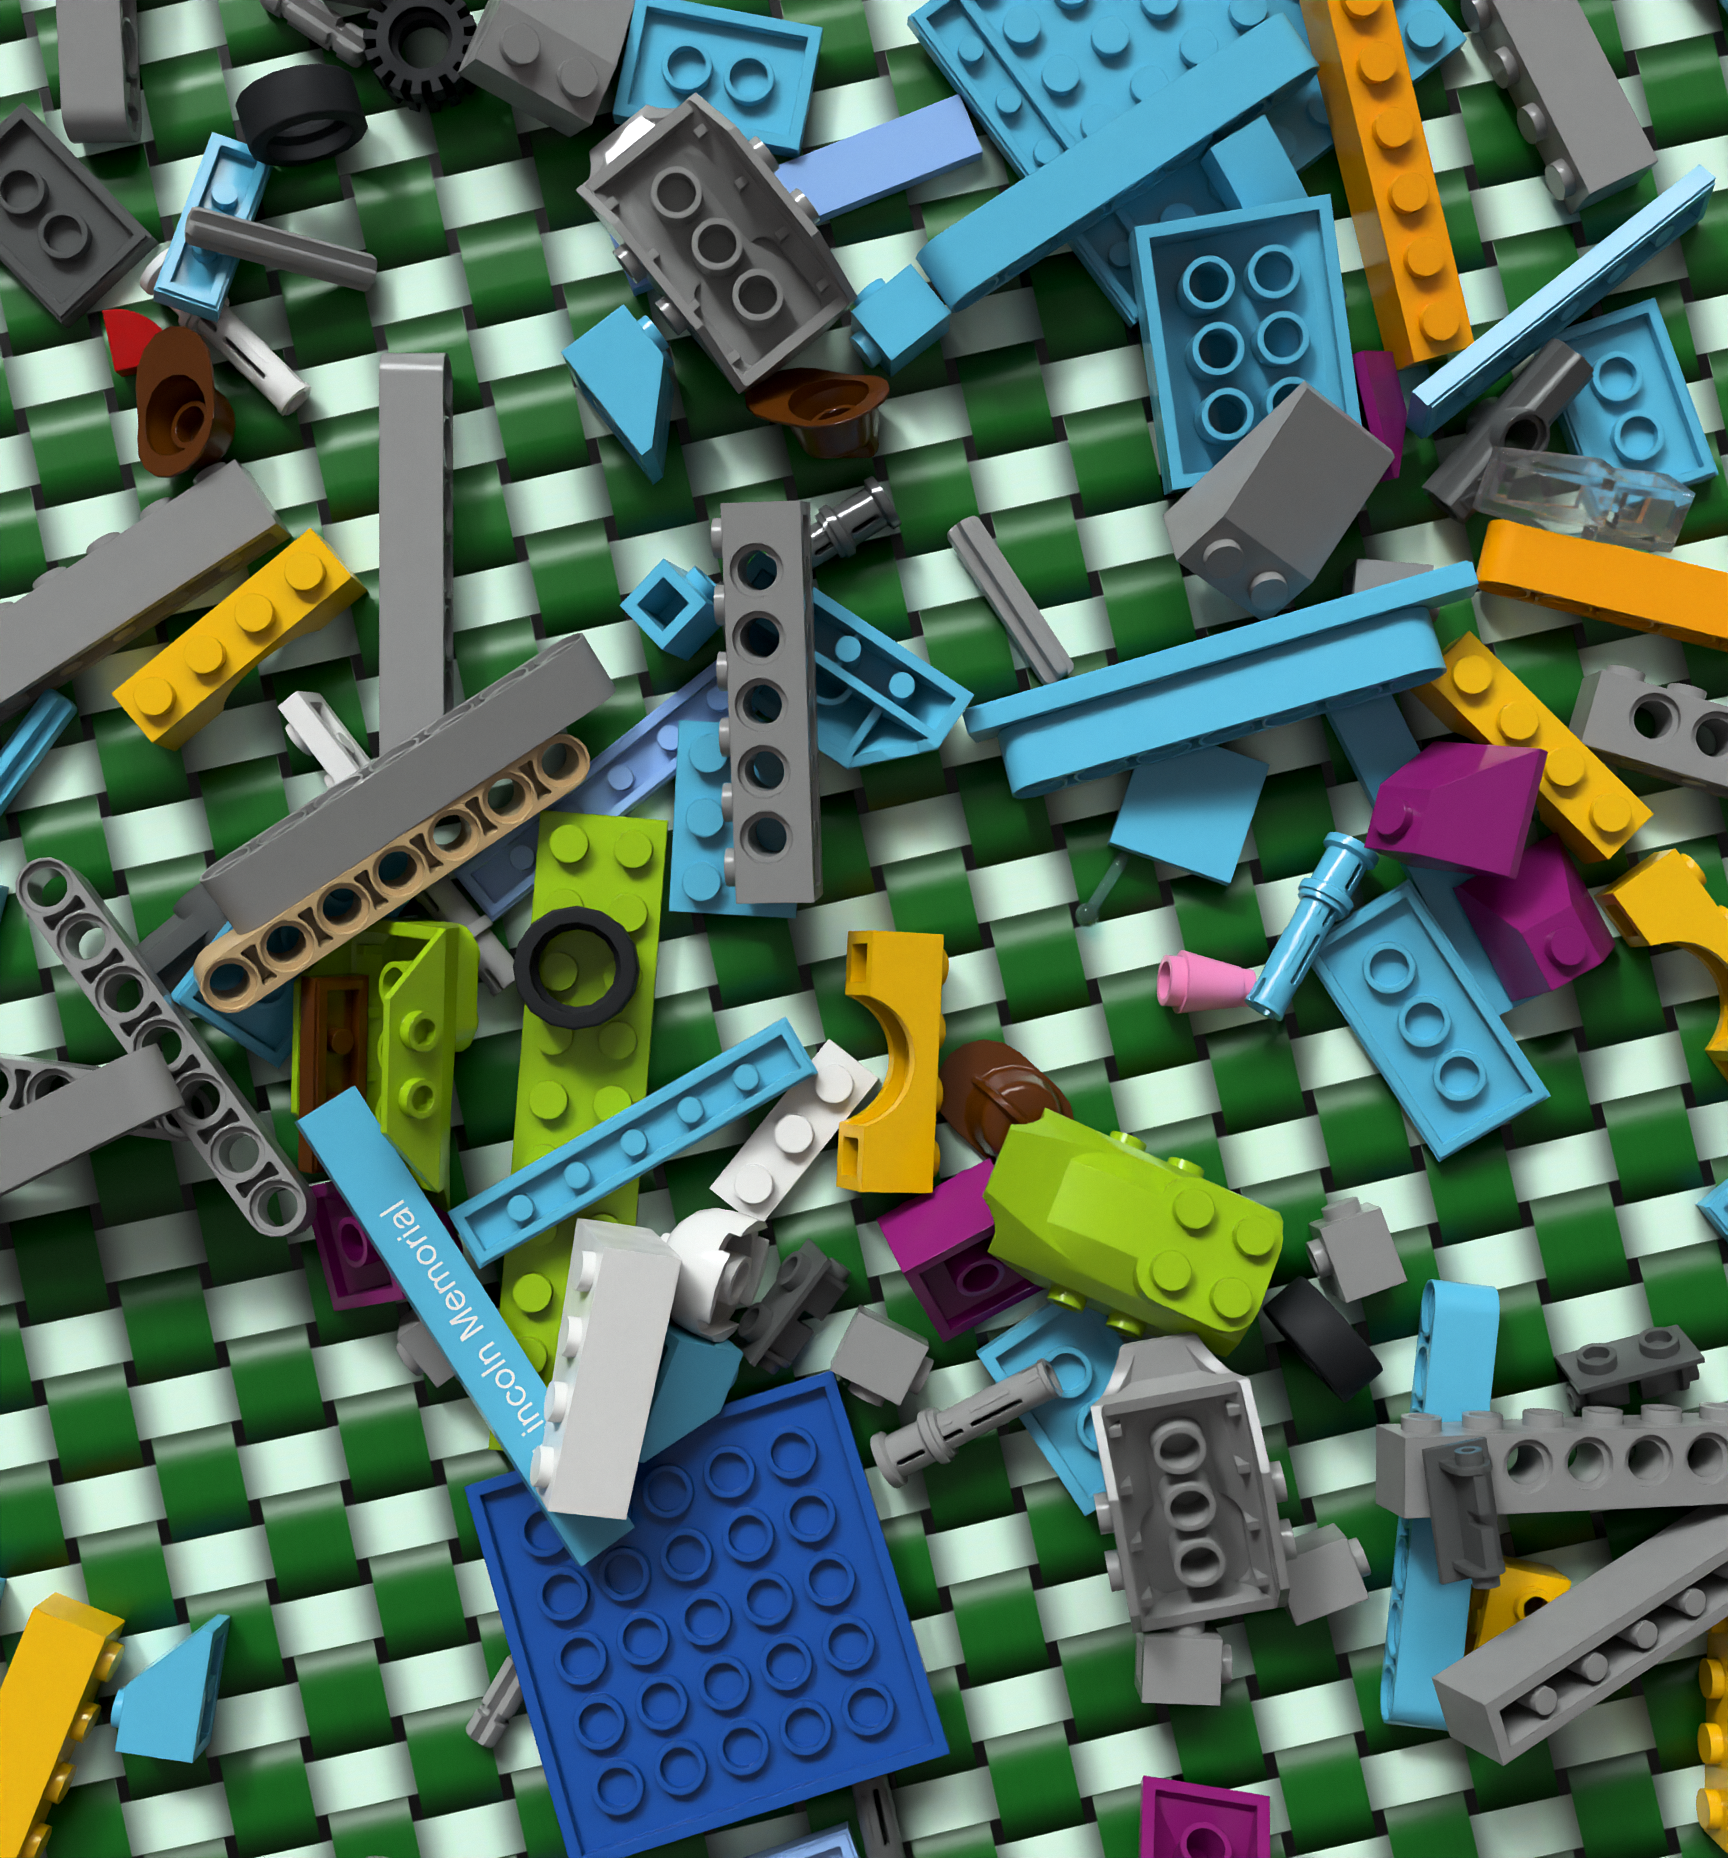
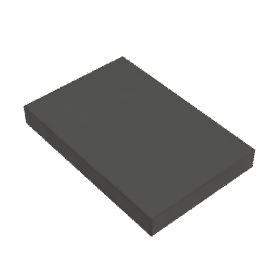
M22 102L0 123V260L69 329L159 243Z

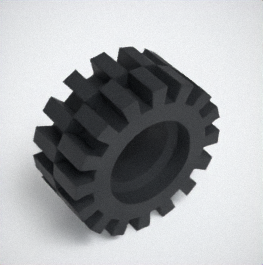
M379 0L384 9L382 13L371 8L367 19L372 30L364 28L363 40L368 48L364 51L383 90H387L391 99L399 105L402 100H405L409 110L420 112L421 103H425L430 113L442 112L439 101L448 99L453 108L461 103L458 96L459 91L463 89L469 95L472 94L476 89V84L457 74L477 28L474 17L470 14L467 4L463 0ZM426 27L440 30L448 38V50L445 57L439 63L429 68L419 69L410 66L402 59V45L409 34Z

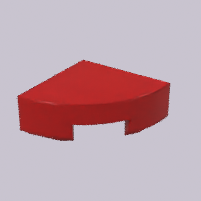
M124 309L102 310L115 372L121 377L137 374V367L144 348L154 335L162 331V329L151 319L133 311Z

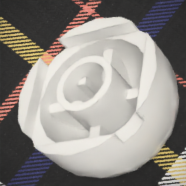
M720 1208L704 1209L695 1212L681 1221L671 1234L666 1232L660 1237L682 1258L670 1318L674 1323L693 1334L713 1342H723L735 1332L739 1324L729 1319L738 1304L750 1308L765 1271L769 1252V1240L758 1236V1231L768 1228L765 1221L743 1213Z

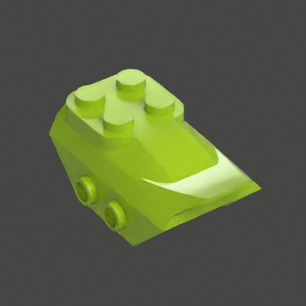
M382 917L306 968L294 982L291 1113L299 1120L301 976L348 973L369 975L366 1104L380 1124V1133L398 1152L427 1200L447 1213L451 1210L449 1167L455 1052L464 1051L470 1046L478 1028L477 995L480 949L469 929L459 923L421 918Z
M1044 1108L1042 1116L1038 1121L1028 1124H1011L982 1195L991 1211L995 1225V1234L987 1252L1031 1283L1049 1290L1046 1299L1054 1305L1082 1314L1085 1307H1088L1108 1316L1105 1326L1117 1333L1142 1340L1144 1333L1163 1337L1193 1332L1199 1336L1211 1353L1227 1357L1241 1342L1263 1302L1282 1248L1283 1220L1280 1213L1204 1179L1205 1171L1194 1163L1176 1157H1169L1166 1162L1146 1153L1147 1145L1140 1139L1126 1133L1111 1131L1110 1136L1047 1108Z

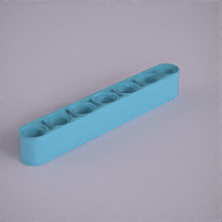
M1278 13L938 234L918 252L916 260L952 313L960 312L1193 161L1215 144L1292 96L1310 82L1320 70V65L1286 14Z
M1421 606L1411 607L1026 720L1001 730L997 734V740L1012 797L1016 799L1033 798L1418 687L1440 678L1447 672V668L1428 608Z
M1434 1279L1427 1281L1421 1301L1410 1413L1435 1414L1442 1417V1422L1462 1421V1412L1490 1411L1500 1314L1499 1295L1495 1286ZM1400 1516L1398 1517L1381 1677L1380 1709L1383 1722L1386 1724L1448 1731L1432 1677L1464 1657L1472 1579L1447 1584L1439 1582L1431 1518L1404 1519Z

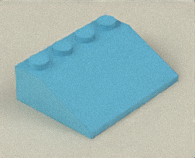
M1330 194L1134 227L1127 242L1164 495L1189 491L1304 380L1362 426Z

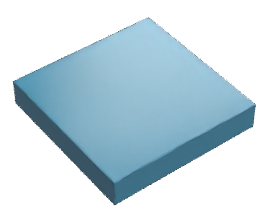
M1214 745L1132 769L1107 845L1227 886L1231 883L1270 764Z

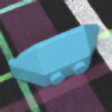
M760 551L755 554L747 566L748 579L753 586L761 590L772 585L777 575L776 563L772 558ZM813 587L818 751L846 770H851L938 750L974 697V694ZM758 619L752 625L749 632L750 644L757 653L764 656L771 655L779 644L777 627L768 619ZM760 685L752 696V706L773 721L778 718L782 709V701L775 689L767 685Z

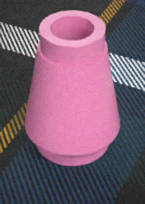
M1181 950L1177 956L1165 955L1163 957L1157 976V997L1161 1006H1170L1177 1014L1237 1008L1238 1006L1249 1007L1244 1000L1256 982V975L1252 969H1242L1236 965Z

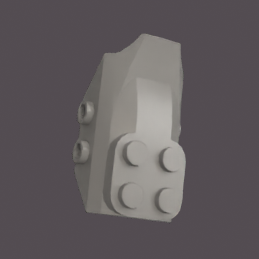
M696 92L676 108H658L646 104L589 151L591 162L590 177L576 191L620 245L613 251L615 258L636 284L644 278L648 280L661 297L654 305L666 323L677 335H680L687 329L738 394L749 391L778 372L821 337L858 298L823 236L815 226L820 221V217L808 198L797 188L791 193L787 191L774 174L779 169L776 159L757 136L748 141L735 124Z
M1193 1332L1125 1343L1119 1348L1113 1374L1103 1395L1090 1409L1106 1492L1093 1494L1101 1535L1114 1533L1117 1549L1104 1551L1112 1592L1125 1590L1132 1633L1287 1606L1290 1583L1286 1561L1297 1559V1550L1289 1518L1279 1520L1277 1503L1288 1501V1494L1280 1461L1269 1462L1250 1378L1228 1369L1208 1350L1199 1336Z

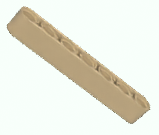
M561 730L269 922L242 935L237 934L233 928L206 946L198 954L193 965L194 979L205 1002L213 1009L223 1013H237L250 1007L575 789L586 778L590 769V756L586 746L578 738ZM563 743L566 749V761L563 767L552 774H545L542 768L544 752L551 745ZM511 779L514 785V795L511 801L500 809H491L488 803L490 788L499 780ZM448 815H458L461 820V830L458 837L448 844H436L433 834L437 822ZM392 852H405L408 857V865L405 872L394 880L380 879L378 867L381 860ZM339 888H347L353 891L354 900L352 906L345 914L328 916L323 913V903L330 892ZM281 926L298 928L299 938L291 950L284 953H274L267 950V939L276 928ZM234 963L244 968L241 982L229 990H218L210 985L211 975L219 966Z

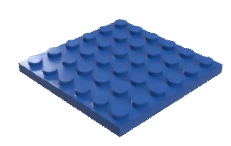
M829 1370L725 1403L719 1414L646 1462H638L627 1513L635 1528L582 1567L575 1564L516 1470L464 1487L568 1858L627 1857L950 1754V1746L834 1372Z

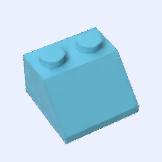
M623 304L561 353L578 389L652 484H655L663 478L674 397V387L668 369L674 366V363L666 351L669 348L668 343L649 317L644 315L637 321Z

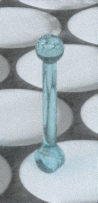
M1121 850L1089 902L1080 904L1077 907L1075 918L1081 926L1092 927L1097 924L1100 919L1099 908L1133 855L1132 853Z

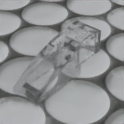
M1494 446L1472 507L1478 512L1558 534L1629 548L1671 553L1696 493L1667 473L1614 468L1602 458Z

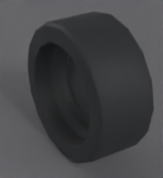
M319 63L296 65L274 71L253 81L239 94L235 104L246 143L253 159L270 166H300L330 159L353 147L363 138L368 129L351 73L334 65Z
M572 906L552 910L530 925L518 942L513 971L517 992L533 1014L549 1025L578 1030L600 1026L623 1011L635 994L640 965L636 945L623 925L602 911ZM577 929L593 932L602 938L613 952L616 966L613 984L605 996L591 1005L580 1007L561 1004L551 997L541 983L538 968L541 954L550 940L562 932Z
M1298 1276L1263 1306L1265 1315L1317 1377L1344 1403L1353 1398L1383 1371L1381 1363L1363 1339L1306 1278Z

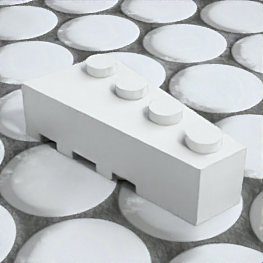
M577 1217L553 1378L548 1385L544 1402V1419L546 1424L542 1446L535 1448L530 1468L531 1486L536 1487V1491L547 1511L622 1520L627 1518L682 1258L650 1228Z

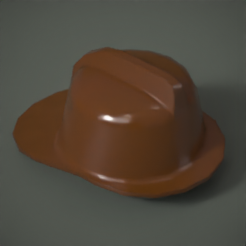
M169 326L155 334L144 348L137 367L136 377L138 456L144 468L158 478H173L187 470L202 471L215 463L222 462V457L233 442L236 430L235 412L228 399L214 385V371L209 348L201 336L185 326Z
M800 367L776 372L747 391L745 402L746 408L754 416L773 423L788 425L801 448L813 458H871L878 452L879 448L878 432L880 423L878 407L885 402L890 389L888 381L879 376L850 375L824 369Z
M982 1039L965 1043L947 1056L938 1071V1077L943 1086V1101L940 1112L951 1127L986 1159L990 1158L993 1165L996 1163L1011 1124H1028L1038 1121L1042 1116L1044 1108L1074 1120L1071 1105L1061 1090L1020 1052L1003 1042Z

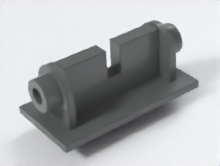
M809 1238L799 1251H794L788 1255L779 1267L776 1282L761 1302L753 1304L744 1313L738 1326V1333L733 1338L734 1343L743 1352L748 1362L754 1367L758 1363L773 1375H776L781 1367L788 1369L814 1333L811 1327L798 1319L805 1310L820 1321H823L842 1294L848 1289L849 1285L845 1280L851 1274V1271L835 1258L831 1257L829 1259Z
M1676 1324L1668 1327H1652L1642 1331L1640 1334L1607 1343L1587 1344L1579 1350L1555 1356V1361L1572 1384L1566 1387V1396L1571 1409L1576 1412L1588 1406L1616 1407L1630 1403L1628 1383L1636 1381L1637 1391L1642 1399L1678 1390H1687L1690 1387L1691 1381L1699 1380L1697 1365L1705 1363V1358Z
M1479 1437L1422 1449L1439 1582L1447 1584L1471 1578L1472 1586L1476 1589L1499 1587V1575L1503 1574L1506 1569L1502 1556L1491 1475L1492 1465L1489 1460L1487 1438Z

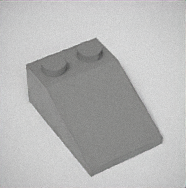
M488 0L457 74L570 138L593 123L617 66L635 0Z
M1304 380L1163 514L1176 561L1259 620L1263 621L1273 618L1314 581L1395 456L1388 446Z

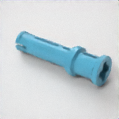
M1329 832L1325 837L1323 844L1326 851L1311 878H1304L1300 882L1297 895L1301 901L1268 958L1257 982H1255L1244 1000L1250 1008L1270 1019L1274 1018L1277 1021L1283 1019L1293 995L1307 974L1329 930L1334 925L1336 919L1341 920L1344 916L1350 914L1354 907L1351 897L1366 870H1373L1379 861V857L1374 851L1364 848V843L1346 834Z

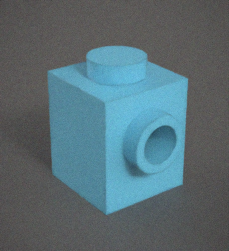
M910 263L887 283L882 278H879L866 286L857 295L858 298L853 303L856 308L851 311V330L854 334L849 340L858 355L870 368L880 364L891 378L949 331L951 312Z
M664 558L620 604L621 608L663 651L686 661L721 626L716 624L714 615V589L716 584L698 567L694 566L687 572Z

